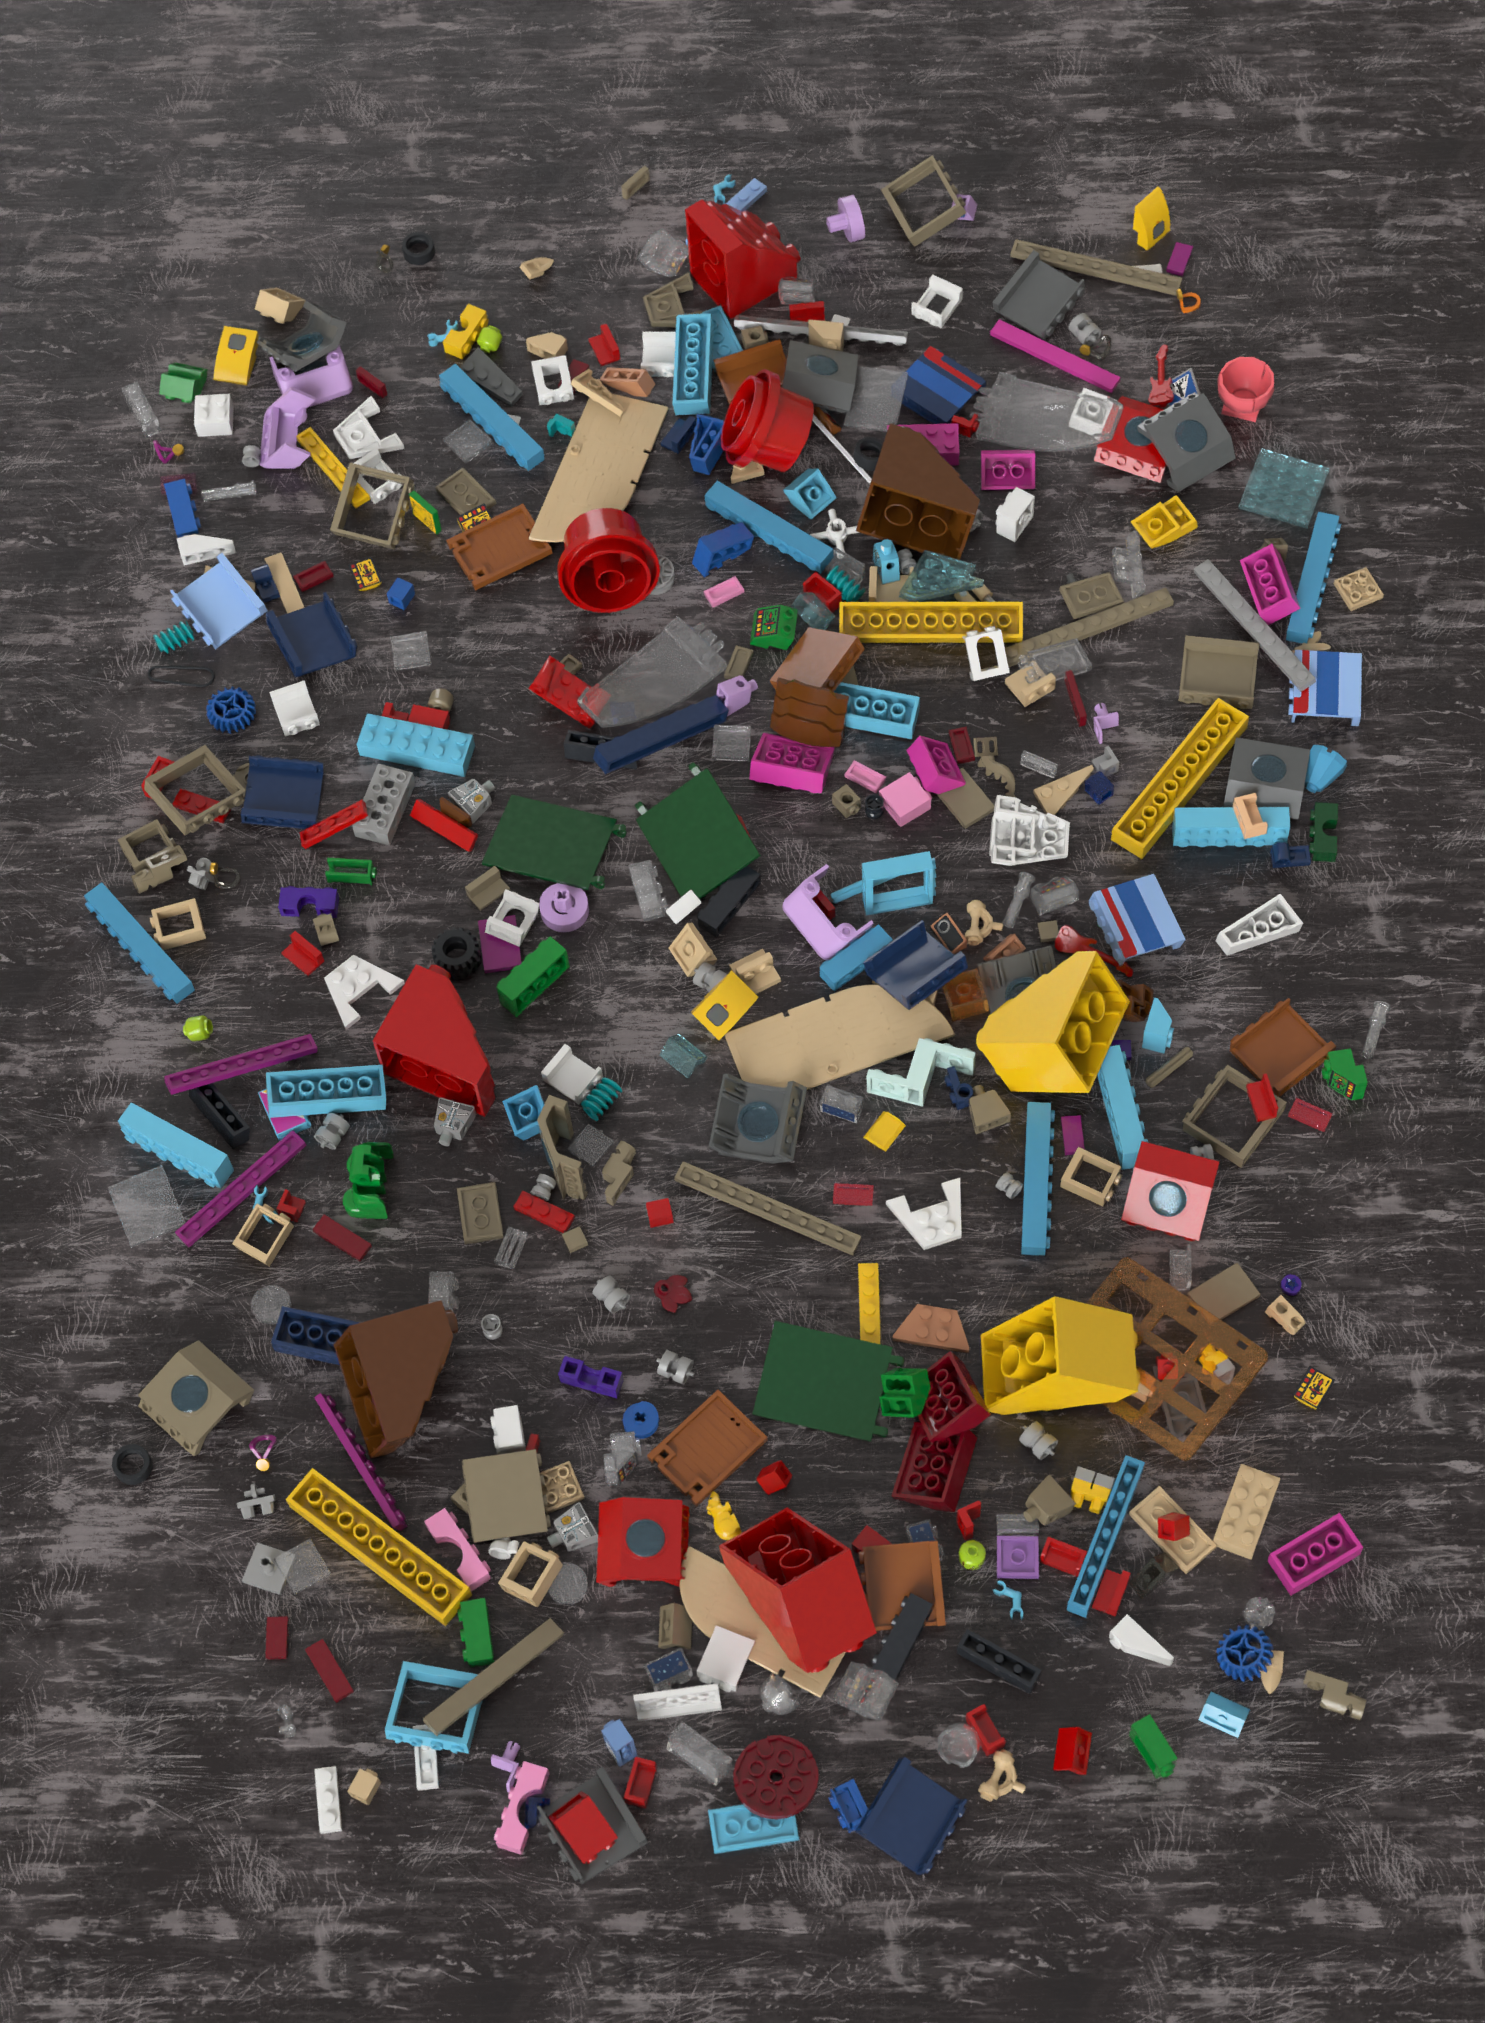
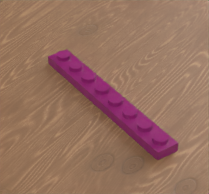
M311 1034L166 1075L164 1076V1081L170 1094L173 1095L317 1053V1046Z
M292 1130L175 1231L176 1236L188 1248L253 1193L256 1186H261L307 1146L306 1143Z
M319 1393L314 1398L392 1527L402 1531L407 1527L404 1521L406 1519L405 1515L400 1509L397 1510L394 1505L396 1503L394 1497L386 1492L384 1481L381 1477H377L374 1472L376 1470L375 1466L370 1460L366 1459L364 1448L355 1441V1433L346 1426L344 1415L335 1408V1400L330 1395L327 1396Z

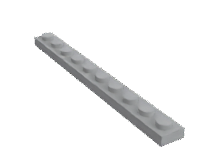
M736 315L734 319V326L742 330L762 326L763 331L772 330L774 333L785 331L790 332L792 335L805 333L809 336L808 322L744 315ZM844 326V340L854 338L861 342L874 340L880 344L893 342L894 345H903V343L906 344L908 332Z
M1209 559L1194 568V573L1248 634L1259 643V646L1300 692L1316 682V678Z

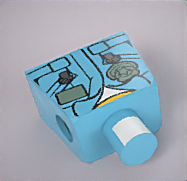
M885 539L882 542L875 543L873 561L875 566H877L882 584L899 581V558L893 542Z

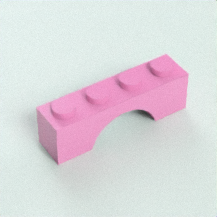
M444 1508L425 1520L424 1523L437 1544L452 1543L462 1550L463 1559L457 1572L463 1583L472 1592L491 1579L488 1573L491 1569L485 1560L480 1561L478 1558L480 1553L474 1544L470 1546L467 1539L469 1537L463 1528L459 1530L456 1525L458 1520L453 1512L448 1513Z
M525 1761L522 1767H518L515 1779H517L516 1785L511 1787L508 1799H510L509 1806L503 1810L501 1817L503 1823L501 1828H497L494 1840H497L498 1848L523 1854L529 1833L519 1821V1811L524 1801L529 1797L543 1794L550 1774L548 1768Z

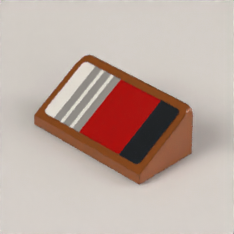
M813 406V414L832 435L842 430L824 408Z

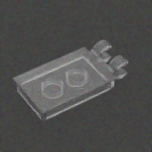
M1077 638L1029 651L1027 655L1020 656L1021 662L1017 663L1020 669L1033 667V669L1027 671L1028 676H1025L1028 684L1038 681L1050 673L1056 677V680L1065 678V671L1072 670L1073 674L1077 675L1092 669V665Z

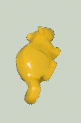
M712 1491L708 1506L706 1507L707 1512L714 1519L716 1534L721 1539L730 1540L742 1533L735 1515H730L732 1509L729 1502H725V1506H723L719 1495Z

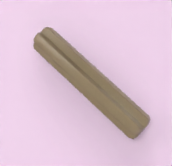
M1189 1047L1182 1049L1147 1077L1146 1084L1150 1088L1155 1087L1193 1056V1051Z

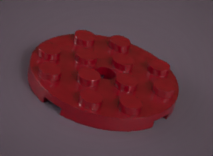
M781 1735L767 1736L765 1739L757 1742L754 1741L748 1745L738 1757L733 1774L735 1790L741 1803L752 1813L767 1819H784L801 1812L813 1800L819 1783L818 1766L811 1751L798 1740ZM773 1773H780L782 1779L773 1782L770 1776Z

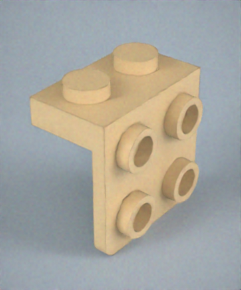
M1030 663L1007 677L1005 684L1023 706L1026 707L1055 689L1056 677L1052 673L1045 676L1035 663Z

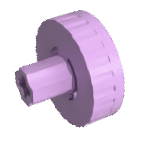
M850 195L839 198V214L826 217L829 232L832 233L843 229L849 242L864 239L865 227L863 217L855 196Z
M556 883L547 888L540 897L539 909L541 918L545 925L554 931H574L581 927L588 918V899L586 893L581 888Z

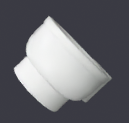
M509 1537L495 1539L490 1544L489 1554L497 1559H509L511 1554L517 1553L519 1542L516 1540L511 1541Z

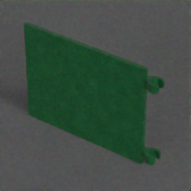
M692 762L688 767L694 774V778L650 810L641 801L637 802L635 807L641 814L636 819L638 825L680 896L682 897L692 890L700 900L761 855L709 769L706 768L701 771L700 767Z
M511 795L482 860V865L496 866L497 869L589 890L590 885L603 889L605 887V878L603 876H595V873L612 833L624 838L627 833L625 831L626 826L624 824L616 825L617 819Z
M775 1321L752 1415L871 1442L873 1434L887 1437L888 1428L875 1426L880 1405L879 1396H882L883 1392L881 1374L887 1372L889 1364L902 1367L904 1365V1358L891 1355L893 1347Z

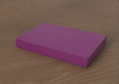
M515 915L504 917V922L517 927ZM488 919L479 920L478 926L484 972L492 973L512 970L515 966L522 963L520 947L485 933Z

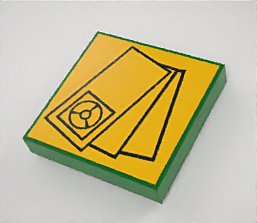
M413 490L409 493L413 515L438 535L441 532L438 510Z

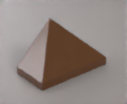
M441 797L439 799L442 813L467 828L472 826L469 814L445 798Z

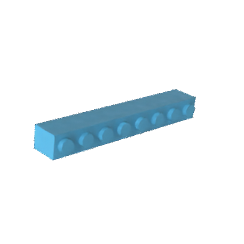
M456 364L439 375L442 390L444 392L447 391L453 401L458 402L466 413L469 412L473 420L477 424L480 423L488 435L491 434L496 443L502 445L508 455L513 456L521 467L524 466L529 471L545 460L543 449Z
M716 481L705 494V505L708 509L718 512L723 518L735 522V524L742 522L754 536H758L767 544L777 547L782 553L789 554L797 562L806 564L811 570L822 573L833 560V548L721 482Z
M1318 512L1296 595L1301 609L1291 614L1286 640L1307 644L1308 639L1313 638L1315 628L1312 627V624L1317 623L1319 614L1316 612V608H1320L1322 603V597L1319 596L1320 593L1325 591L1326 583L1323 581L1324 578L1328 579L1330 571L1327 565L1328 563L1332 564L1334 553H1331V550L1336 548L1338 538H1335V534H1339L1341 524L1338 523L1339 516L1323 512Z
M102 882L84 895L87 909L91 913L94 911L97 914L96 918L102 925L106 924L108 926L107 930L111 936H117L121 947L124 950L128 949L131 958L135 962L139 961L142 964L140 966L146 975L150 973L154 984L158 988L161 986L164 989L163 993L169 1000L173 999L177 1004L195 991L188 977Z
M1028 1102L1021 1248V1254L1045 1256L1046 1249H1050V1237H1046V1232L1051 1227V1219L1047 1218V1212H1051V1200H1048V1194H1052V1182H1048V1177L1052 1176L1053 1164H1049V1158H1053V1146H1050V1140H1054V1128H1050V1122H1054L1055 1110H1051V1103Z
M1125 1455L1068 1601L1067 1611L1084 1618L1087 1617L1143 1473L1145 1462Z

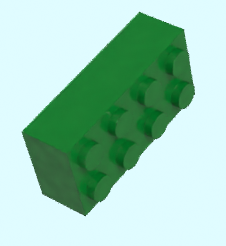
M551 936L547 940H543L533 953H529L520 965L515 966L506 978H502L498 982L496 988L500 1004L515 1017L519 1016L570 967L567 950Z

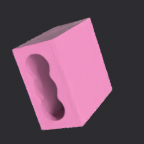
M910 772L879 790V795L884 801L883 806L900 827L931 809V794L921 787L919 779L913 777Z

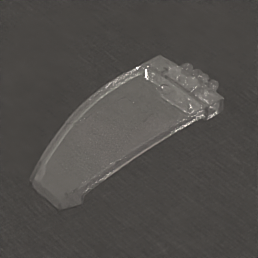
M999 372L992 389L980 388V393L989 397H977L976 401L978 403L974 404V408L983 412H971L970 417L972 418L974 414L978 415L980 424L976 431V436L979 440L1023 450L1060 452L1086 448L1112 440L1124 406L1109 396L1107 399L1018 379L1015 375Z
M677 616L665 626L663 632L592 688L587 686L578 698L577 703L602 728L627 725L660 715L693 696L727 669L726 661L717 653L723 647L724 642L720 640L711 646L717 636L712 634L710 629L705 630V632L699 635L705 627L702 622L692 628Z

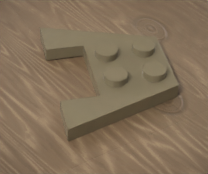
M689 273L643 297L652 327H676V316L687 315L684 314L678 293L693 290ZM697 311L689 314H702V311Z

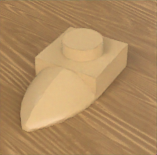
M535 258L521 263L520 268L529 279L542 276L544 271L552 266L554 260L550 258Z
M1272 1650L1274 1658L1270 1659L1272 1666H1266L1267 1673L1261 1671L1262 1683L1269 1694L1277 1688L1281 1680L1284 1651Z

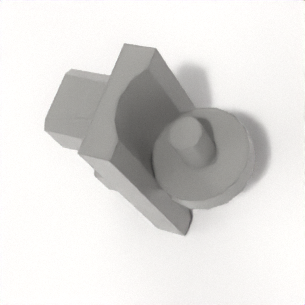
M201 858L196 863V869L188 866L187 871L191 873L188 883L196 888L206 890L209 881L214 883L216 878L209 873L212 862L207 858Z
M254 1483L251 1484L250 1491L244 1492L245 1498L252 1496L253 1499L238 1502L237 1507L238 1509L241 1508L244 1519L255 1517L253 1505L261 1504L263 1515L274 1513L275 1495L258 1498V1495L265 1494V1489H257Z

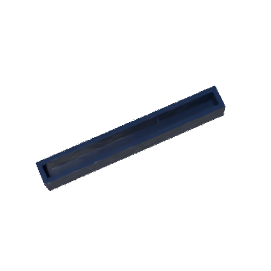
M717 695L710 698L707 697L701 702L691 704L687 708L677 710L671 715L661 717L657 721L647 723L641 728L631 730L627 734L599 744L595 748L593 759L605 774L726 722L729 709Z

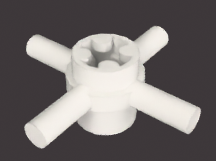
M830 509L828 511L830 522L826 531L810 535L818 540L827 538L831 544L836 545L838 556L844 557L846 554L843 543L847 535L860 532L856 531L857 526L846 528L845 522L837 519L835 509Z

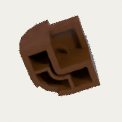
M1121 979L1116 980L1130 1001L1122 1019L1129 1022L1145 1021L1147 1015L1150 1014L1153 1004L1154 990L1145 984L1130 986Z

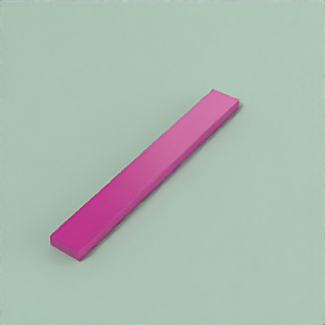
M1000 319L990 331L991 336L1110 393L1113 392L1120 382L1119 376Z

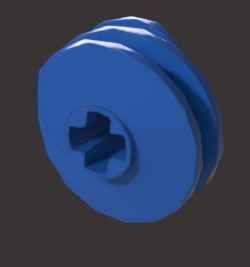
M641 1401L628 1407L623 1415L625 1431L636 1439H645L654 1434L659 1426V1415L654 1405Z

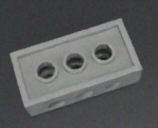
M382 764L377 765L363 799L366 803L368 817L352 825L355 837L391 845L415 786L412 772Z

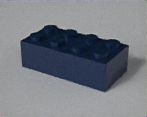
M282 1306L271 1344L275 1352L340 1365L334 1344L349 1326L359 1322Z

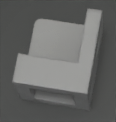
M1109 746L1105 747L1103 755L1092 760L1093 766L1102 779L1118 772L1119 761Z

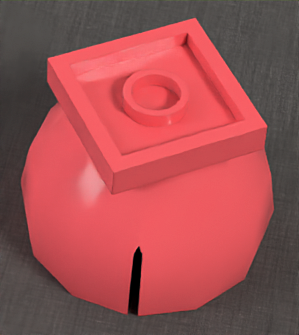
M1238 357L1227 362L1218 376V394L1224 403L1221 414L1256 422L1260 409L1266 406L1274 393V373L1268 364L1255 357Z

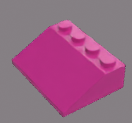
M763 733L751 760L749 780L759 783H770L775 786L790 787L795 790H806L811 793H822L835 747L812 746L783 736Z

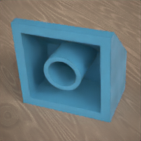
M537 1085L502 1101L516 1137L524 1141L540 1133L537 1119L543 1109L544 1101Z

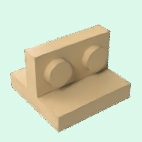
M687 923L669 947V950L687 977L693 976L696 973L694 970L698 969L702 963L707 962L714 965L717 961L713 951L709 948L693 923Z
M763 949L729 965L730 970L755 994L781 982V978L773 966L772 955L770 952L765 953Z

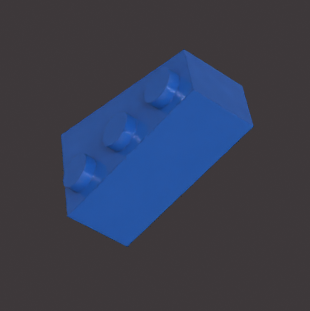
M697 413V424L694 429L695 435L694 440H692L689 459L693 471L709 475L723 452L721 433L724 420Z
M185 479L165 483L164 487L178 538L185 535L199 534L198 528H201L199 517L195 518L194 511H197L195 501H191L190 494L193 493L190 483L187 484Z
M742 522L730 525L722 530H717L707 536L704 535L698 540L692 564L705 578L709 575L708 571L714 567L719 569L723 566L722 562L729 558L733 560L749 550L754 535Z

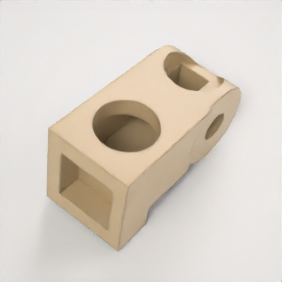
M1282 1295L1265 1311L1270 1318L1273 1317L1291 1335H1294L1305 1325L1303 1317Z

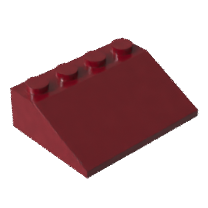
M951 1351L927 1369L930 1391L922 1414L918 1415V1418L931 1442L975 1428L991 1415L964 1362Z
M914 1422L891 1497L938 1511L955 1512L977 1437L970 1430H966L931 1442L922 1424Z

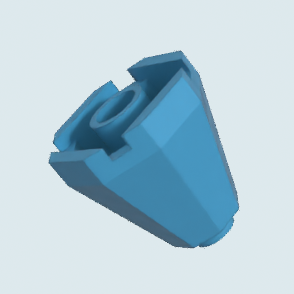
M1313 745L1309 755L1305 785L1306 789L1312 793L1322 792L1347 767V760L1333 750L1331 753L1327 752L1328 748L1321 745Z

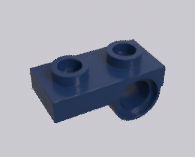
M268 564L251 569V574L263 603L279 598L280 594Z
M1279 842L1270 849L1272 868L1308 866L1311 864L1308 845L1289 847L1288 843Z
M955 1066L948 1067L947 1075L944 1076L946 1086H950L952 1091L949 1093L951 1103L956 1104L957 1110L964 1109L969 1106V1099L973 1097V1088L967 1083L960 1084ZM966 1093L969 1096L961 1097L960 1094Z

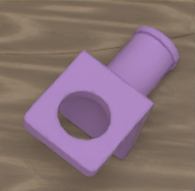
M1101 703L1102 709L1100 704L1094 707L1097 716L1094 717V731L1099 744H1102V729L1118 726L1119 722L1118 712L1108 714L1104 703Z
M508 1741L502 1757L491 1756L492 1766L511 1772L506 1784L507 1792H510L511 1787L514 1786L516 1781L515 1775L519 1767V1763L514 1762L520 1745L514 1743V1746H512V1741Z

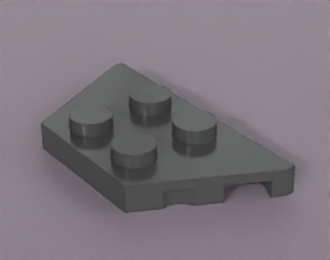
M1152 1366V1373L1154 1378L1157 1379L1156 1387L1171 1441H1175L1207 1415L1197 1376L1188 1373L1182 1374L1178 1371L1177 1380H1159L1157 1366Z

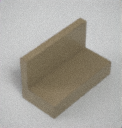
M496 866L465 886L468 898L480 911L504 895L505 889L510 890V887L502 880L500 871Z
M676 1603L661 1606L658 1647L667 1649L677 1646L688 1650L691 1649L692 1619L687 1613L685 1606Z

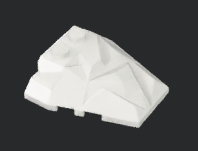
M997 795L991 822L989 850L991 863L1012 866L1066 858L1068 856L1070 822L1050 813L1044 814L1036 810L1037 807L1033 805L1028 807L1020 803L1021 800L1015 797Z

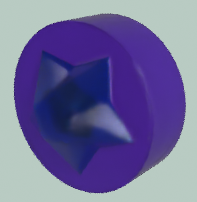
M1287 1275L1282 1279L1281 1290L1284 1294L1294 1296L1300 1292L1302 1283L1297 1276Z

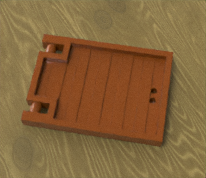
M524 504L516 506L446 540L449 549L453 548V555L469 581L473 579L472 585L475 590L552 554V548L548 542L529 540L535 521Z
M717 1390L647 1455V1459L651 1463L656 1461L658 1463V1470L685 1496L689 1494L692 1497L691 1502L697 1507L768 1439L730 1400ZM664 1452L668 1454L665 1459L661 1456ZM698 1485L702 1488L699 1492L695 1489Z

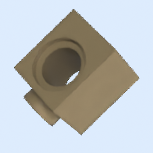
M762 326L741 330L744 350L768 342L767 333L763 332Z
M847 784L832 794V804L846 818L859 812L861 799Z

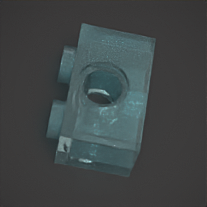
M800 592L791 605L792 608L798 609L797 613L811 628L826 630L835 617L813 592Z

